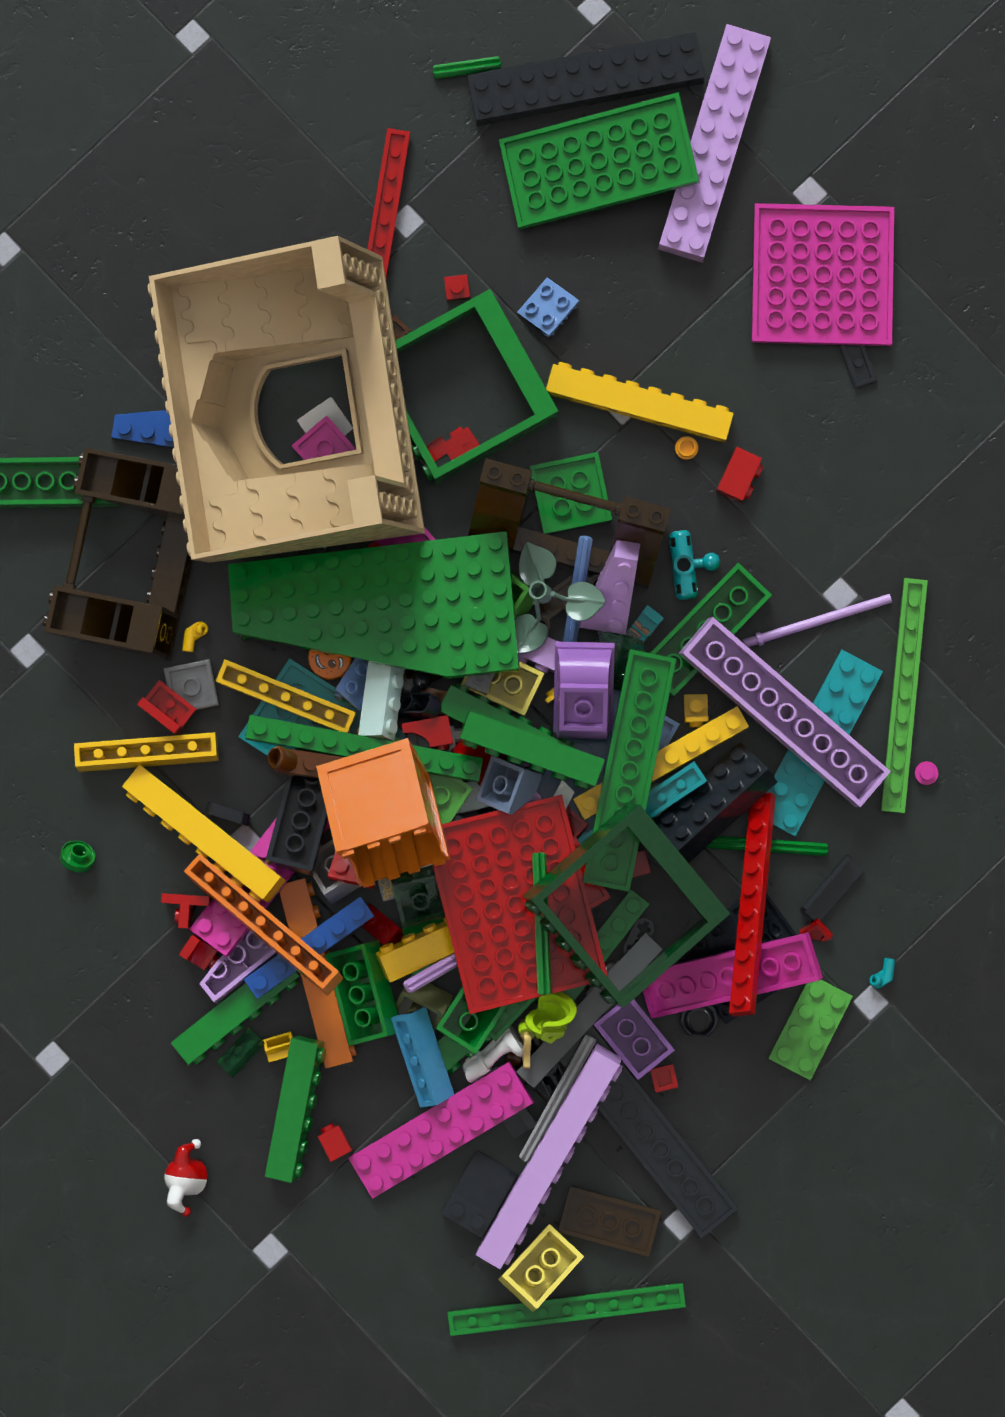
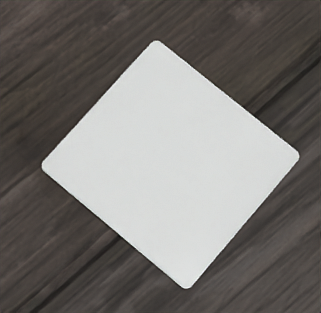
M332 397L297 420L305 433L326 415L344 436L353 429Z

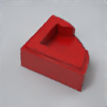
M818 918L799 931V934L809 932L812 940H821V942L828 941L833 936Z

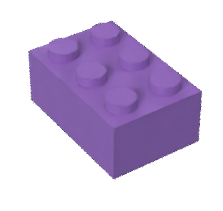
M634 999L624 1008L614 1006L593 1024L616 1054L622 1058L621 1060L637 1080L675 1051Z

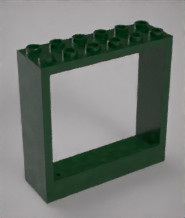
M630 802L522 896L526 900L524 906L528 911L541 918L539 923L544 930L557 937L554 939L555 943L563 951L565 950L572 955L569 957L571 962L578 969L581 968L587 973L584 975L586 980L593 987L600 988L602 992L599 995L608 1005L611 1004L613 1007L618 1006L620 1008L626 1007L730 914L639 804ZM628 827L692 903L702 919L619 991L543 900Z

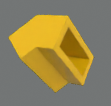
M291 1031L263 1039L269 1062L288 1057L290 1041L293 1038Z

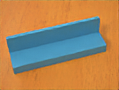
M422 1007L412 1013L392 1017L391 1021L419 1106H435L449 1099V1097L454 1095L426 1007Z

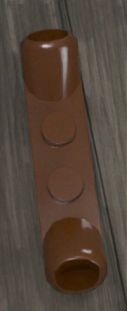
M274 746L268 753L267 763L270 768L281 775L292 777L296 775L319 779L316 766L345 757Z

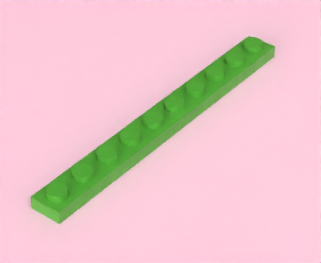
M903 579L885 767L891 772L883 781L881 811L905 813L928 580Z

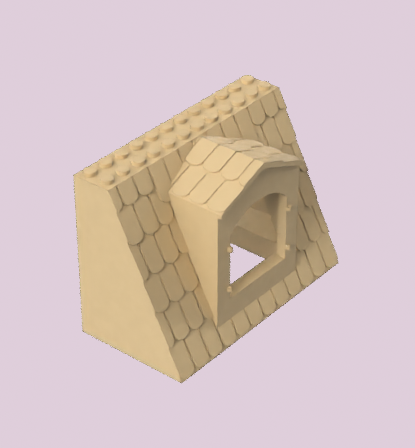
M334 236L149 276L148 293L153 301L151 314L154 321H156L155 339L160 348L158 360L164 374L162 386L167 394L165 407L168 415H170L169 433L174 441L172 454L175 462H177L176 480L181 488L182 495H180L179 500L182 509H184L185 519L183 520V527L188 534L187 552L191 556V560L209 563L425 533L382 256L340 236ZM342 356L356 450L283 464L268 448L259 426V397L268 374L271 370Z

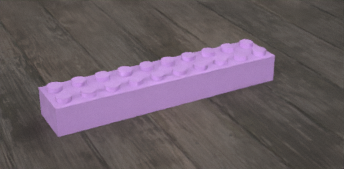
M726 24L691 139L700 183L676 189L658 250L703 263L771 37Z
M714 617L708 618L678 653L854 807H861L891 772Z
M599 1044L595 1046L547 1129L544 1138L536 1148L532 1159L526 1164L480 1243L476 1256L498 1269H501L503 1264L508 1265L516 1250L514 1245L521 1244L528 1230L526 1227L527 1223L532 1225L539 1213V1202L544 1204L552 1189L549 1185L551 1182L556 1184L564 1168L561 1166L562 1163L565 1162L567 1164L574 1153L575 1147L573 1144L575 1141L580 1143L586 1133V1122L591 1123L598 1112L599 1106H597V1103L599 1101L604 1102L610 1092L611 1086L608 1084L611 1080L615 1082L620 1075L623 1067L620 1064L622 1059L620 1056Z

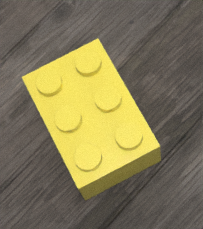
M519 661L520 671L495 674L487 695L469 689V692L484 696L490 702L501 705L525 717L545 673ZM464 677L461 685L464 687L467 677Z
M549 1224L498 1280L533 1312L546 1300L584 1256Z

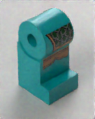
M647 605L626 635H624L622 641L633 650H638L664 618Z

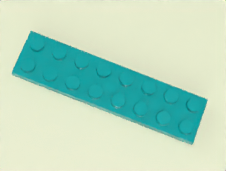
M841 650L813 704L850 735L883 671ZM788 749L774 774L778 782L766 793L772 792L776 796L773 825L795 837L824 780Z

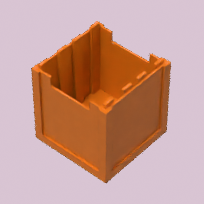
M408 738L316 766L335 851L343 859H346V857L349 859L354 867L357 884L360 887L376 885L375 881L387 877L389 880L400 877L401 873L408 871L409 874L421 871L420 867L430 864L438 866L450 860L430 774Z

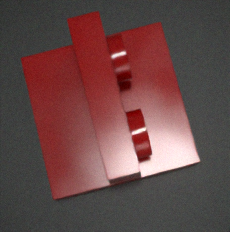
M160 680L145 698L142 697L137 704L176 735L181 734L184 730V725L197 710Z
M162 893L161 903L180 904V909L175 910V923H179L178 928L189 929L193 922L194 905L210 906L212 898L209 896Z

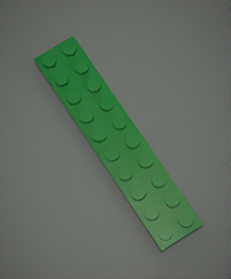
M629 649L592 834L629 802L639 804L646 812L676 658ZM628 827L586 862L583 883L630 891L639 840Z

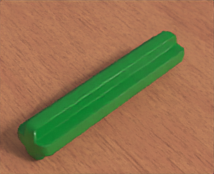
M495 56L434 65L433 75L434 78L438 79L501 69L500 57Z

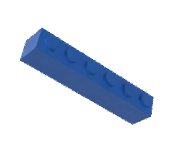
M359 897L305 935L301 940L321 955L374 918L375 915L363 898ZM277 955L246 977L244 981L256 998L259 999L296 973L297 970L281 956Z

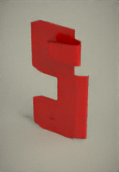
M460 426L450 433L451 438L446 442L440 436L426 447L434 461H437L445 454L452 461L480 444L468 427L462 429Z

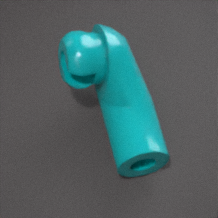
M884 958L883 969L869 978L871 986L876 989L882 988L893 980L896 959Z

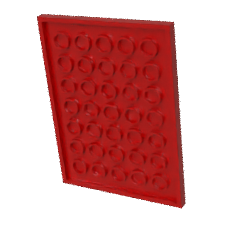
M562 795L526 803L512 815L497 810L442 824L450 860H447L445 864L438 866L432 864L469 1014L544 996L539 995L537 992L535 916L524 906L526 900L522 896L533 887V853H546L548 874L576 849ZM580 868L548 896V907L608 977ZM549 932L552 993L590 984L584 977L587 973L581 968L578 969L571 962L569 957L572 955L565 950L563 951L554 941L557 937Z

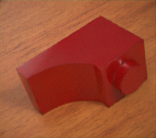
M448 715L401 724L403 734H414L424 738L429 743L430 748L444 751L449 750V745L453 744Z
M196 935L190 937L179 953L181 957L203 970H207L208 967L212 968L220 958L217 956L218 951Z

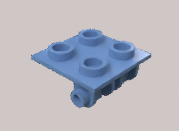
M546 278L517 313L539 328L548 338L554 335L559 325H563V320L568 319L567 316L573 309L577 308L576 305L580 301L552 280Z
M354 658L334 691V698L338 701L346 699L361 713L368 661Z

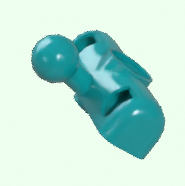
M687 530L671 532L669 535V547L676 598L678 600L694 599L698 595L695 568L704 567L708 571H714L720 566V558L715 553H707L703 558L694 559L690 532ZM686 536H689L690 545H687ZM671 538H675L676 547L671 546ZM679 559L689 561L690 568L688 571L682 572L678 569L677 562ZM692 583L695 584V592H693ZM678 584L681 586L680 594H677L676 585Z

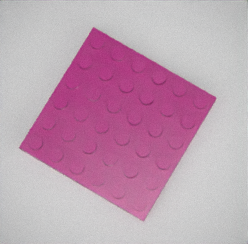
M755 203L752 343L892 346L894 207Z

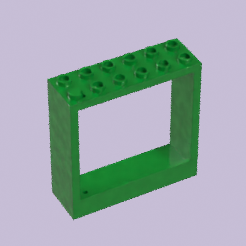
M491 289L395 341L397 353L468 314L477 311L534 414L532 417L438 468L407 413L410 439L413 443L412 452L417 461H423L424 466L422 468L428 481L433 480L436 485L558 418L559 411Z

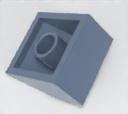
M491 756L476 800L512 815L535 797L543 774L505 759Z

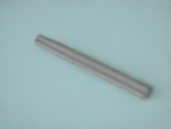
M589 1035L584 1036L519 1155V1158L523 1161L529 1162L532 1159L536 1148L544 1138L547 1129L595 1045V1038Z

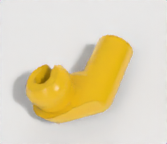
M196 622L185 630L182 651L194 652L195 640L208 632L206 623Z

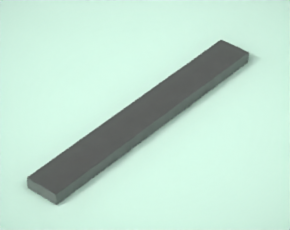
M645 933L608 972L609 980L620 991L649 965L662 951V948ZM595 986L577 1006V1013L571 1023L568 1024L563 1037L555 1040L552 1044L544 1041L530 1056V1069H523L522 1065L517 1070V1073L533 1088L610 1007L611 1004L608 1005L599 995L602 992L600 988L598 989Z

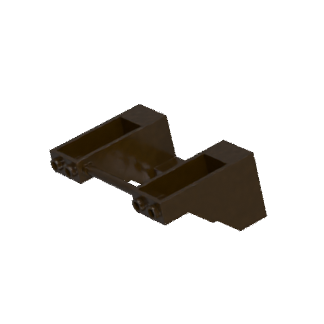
M85 447L84 453H81L79 457V476H76L74 480L75 494L82 497L81 501L84 502L66 583H63L62 587L54 585V590L49 594L48 603L50 608L49 613L44 617V632L170 661L192 563L191 556L187 552L188 534L183 527L185 514L179 500L182 494L180 485H178L176 480L177 465ZM96 500L110 502L167 518L161 528L163 539L162 543L157 547L156 557L158 562L157 566L152 570L151 579L153 585L152 589L147 593V603L76 590L77 586L74 584L76 582L92 503H95Z
M485 459L468 536L507 531L510 552L521 555L525 544L529 542L550 551L554 555L557 565L574 569L578 543L520 527L529 493L533 489L615 512V515L619 516L610 552L591 547L588 573L600 575L617 540L639 543L640 549L634 586L645 589L649 588L670 515V508L626 496L624 497L623 504L619 502L617 504L535 481V479H532L531 470Z

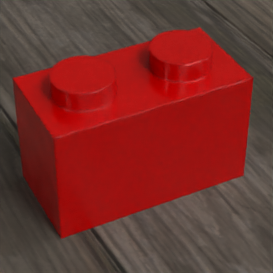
M736 447L716 492L739 503H742L744 498L749 499L754 488L750 485L753 477L758 479L764 467L760 464L762 458Z

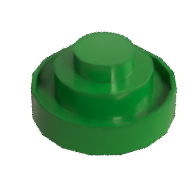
M70 841L62 847L60 860L64 867L70 871L77 873L86 872L94 864L95 852L85 842Z

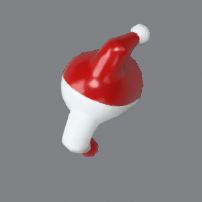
M198 1139L192 1140V1143L179 1146L174 1160L169 1163L164 1173V1180L169 1188L167 1205L180 1212L184 1217H188L191 1214V1209L182 1205L184 1195L199 1194L207 1182V1170L203 1162L190 1158V1152L193 1149H199L201 1146V1142Z

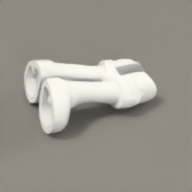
M512 1025L496 1042L492 1039L482 1051L478 1050L476 1054L465 1060L462 1067L468 1082L474 1083L489 1074L494 1063L508 1052H513L517 1056L522 1057L523 1040L519 1039V1033Z

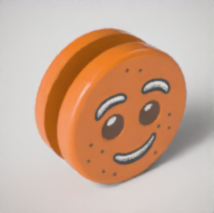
M309 650L308 660L311 669L318 677L325 680H337L343 677L352 663V657Z

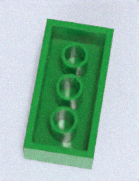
M379 940L325 954L327 962L335 967L343 977V980L334 990L349 1046L396 1034L391 1018L398 1015L390 982L385 978L375 953L380 951Z

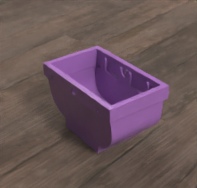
M555 642L553 732H556L558 739L608 740L609 733H612L614 643Z

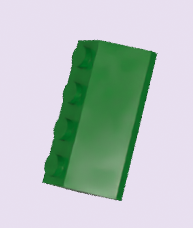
M462 986L435 1029L476 1054L507 1005L469 1014Z

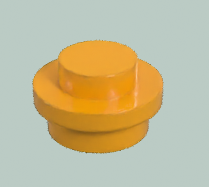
M681 437L676 442L675 452L681 459H692L698 452V443L692 437Z

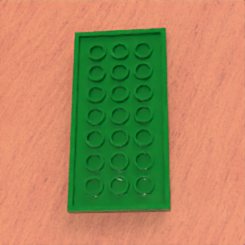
M679 92L499 139L519 229L700 183Z

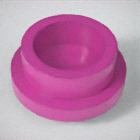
M922 762L915 769V778L923 785H930L937 780L938 769L932 762Z

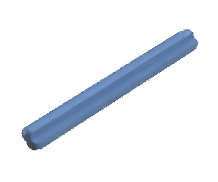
M579 537L572 584L586 582L593 541L591 537ZM568 614L563 642H577L580 621L572 619Z

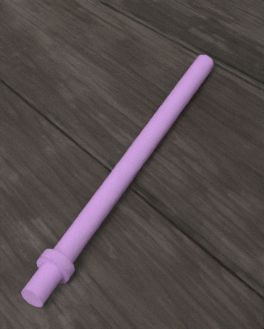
M890 594L883 595L762 634L757 632L755 636L742 639L747 647L754 645L762 646L764 642L892 603Z

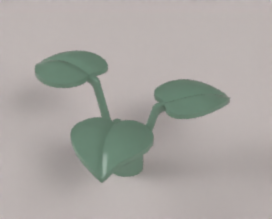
M529 542L525 544L520 556L519 573L521 579L530 586V596L535 599L533 604L535 605L536 619L530 614H523L515 618L518 653L520 654L535 651L547 639L548 628L543 623H540V603H547L552 597L568 601L566 612L576 621H585L592 618L605 605V598L602 592L586 582H576L570 585L568 597L552 591L545 584L544 579L552 577L555 573L556 559L547 549Z

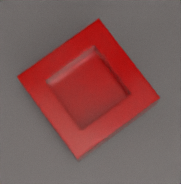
M467 274L444 277L447 301L470 299Z
M673 1064L650 1070L655 1093L678 1087Z

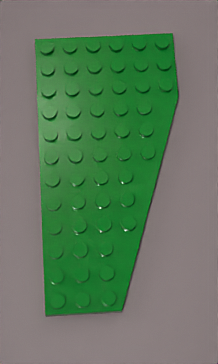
M507 531L228 564L232 628L235 635L284 643L303 649L352 657L390 667L439 675L449 679L520 671Z

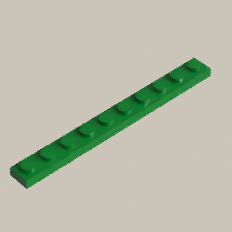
M254 715L249 716L245 740L339 757H348L393 743V741ZM412 745L429 774L479 782L483 758Z
M683 1283L546 1299L533 1312L522 1302L448 1311L450 1336L684 1308L686 1305Z

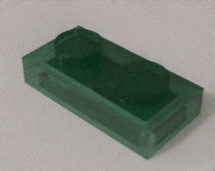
M248 1027L217 1062L234 1078L265 1042Z

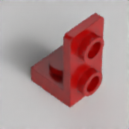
M368 904L375 917L361 927L383 945L393 943L394 945L402 941L403 930L372 904Z

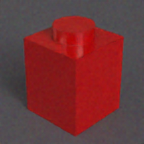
M331 1123L320 1129L322 1134L318 1138L330 1161L353 1150L340 1124L335 1127Z

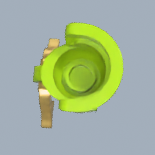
M560 991L538 997L537 1009L531 1011L526 1016V1019H521L518 1031L519 1039L523 1040V1069H530L531 1040L535 1035L537 1039L552 1044L555 1040L564 1036L568 1024L574 1019L577 1007L573 999L567 994Z

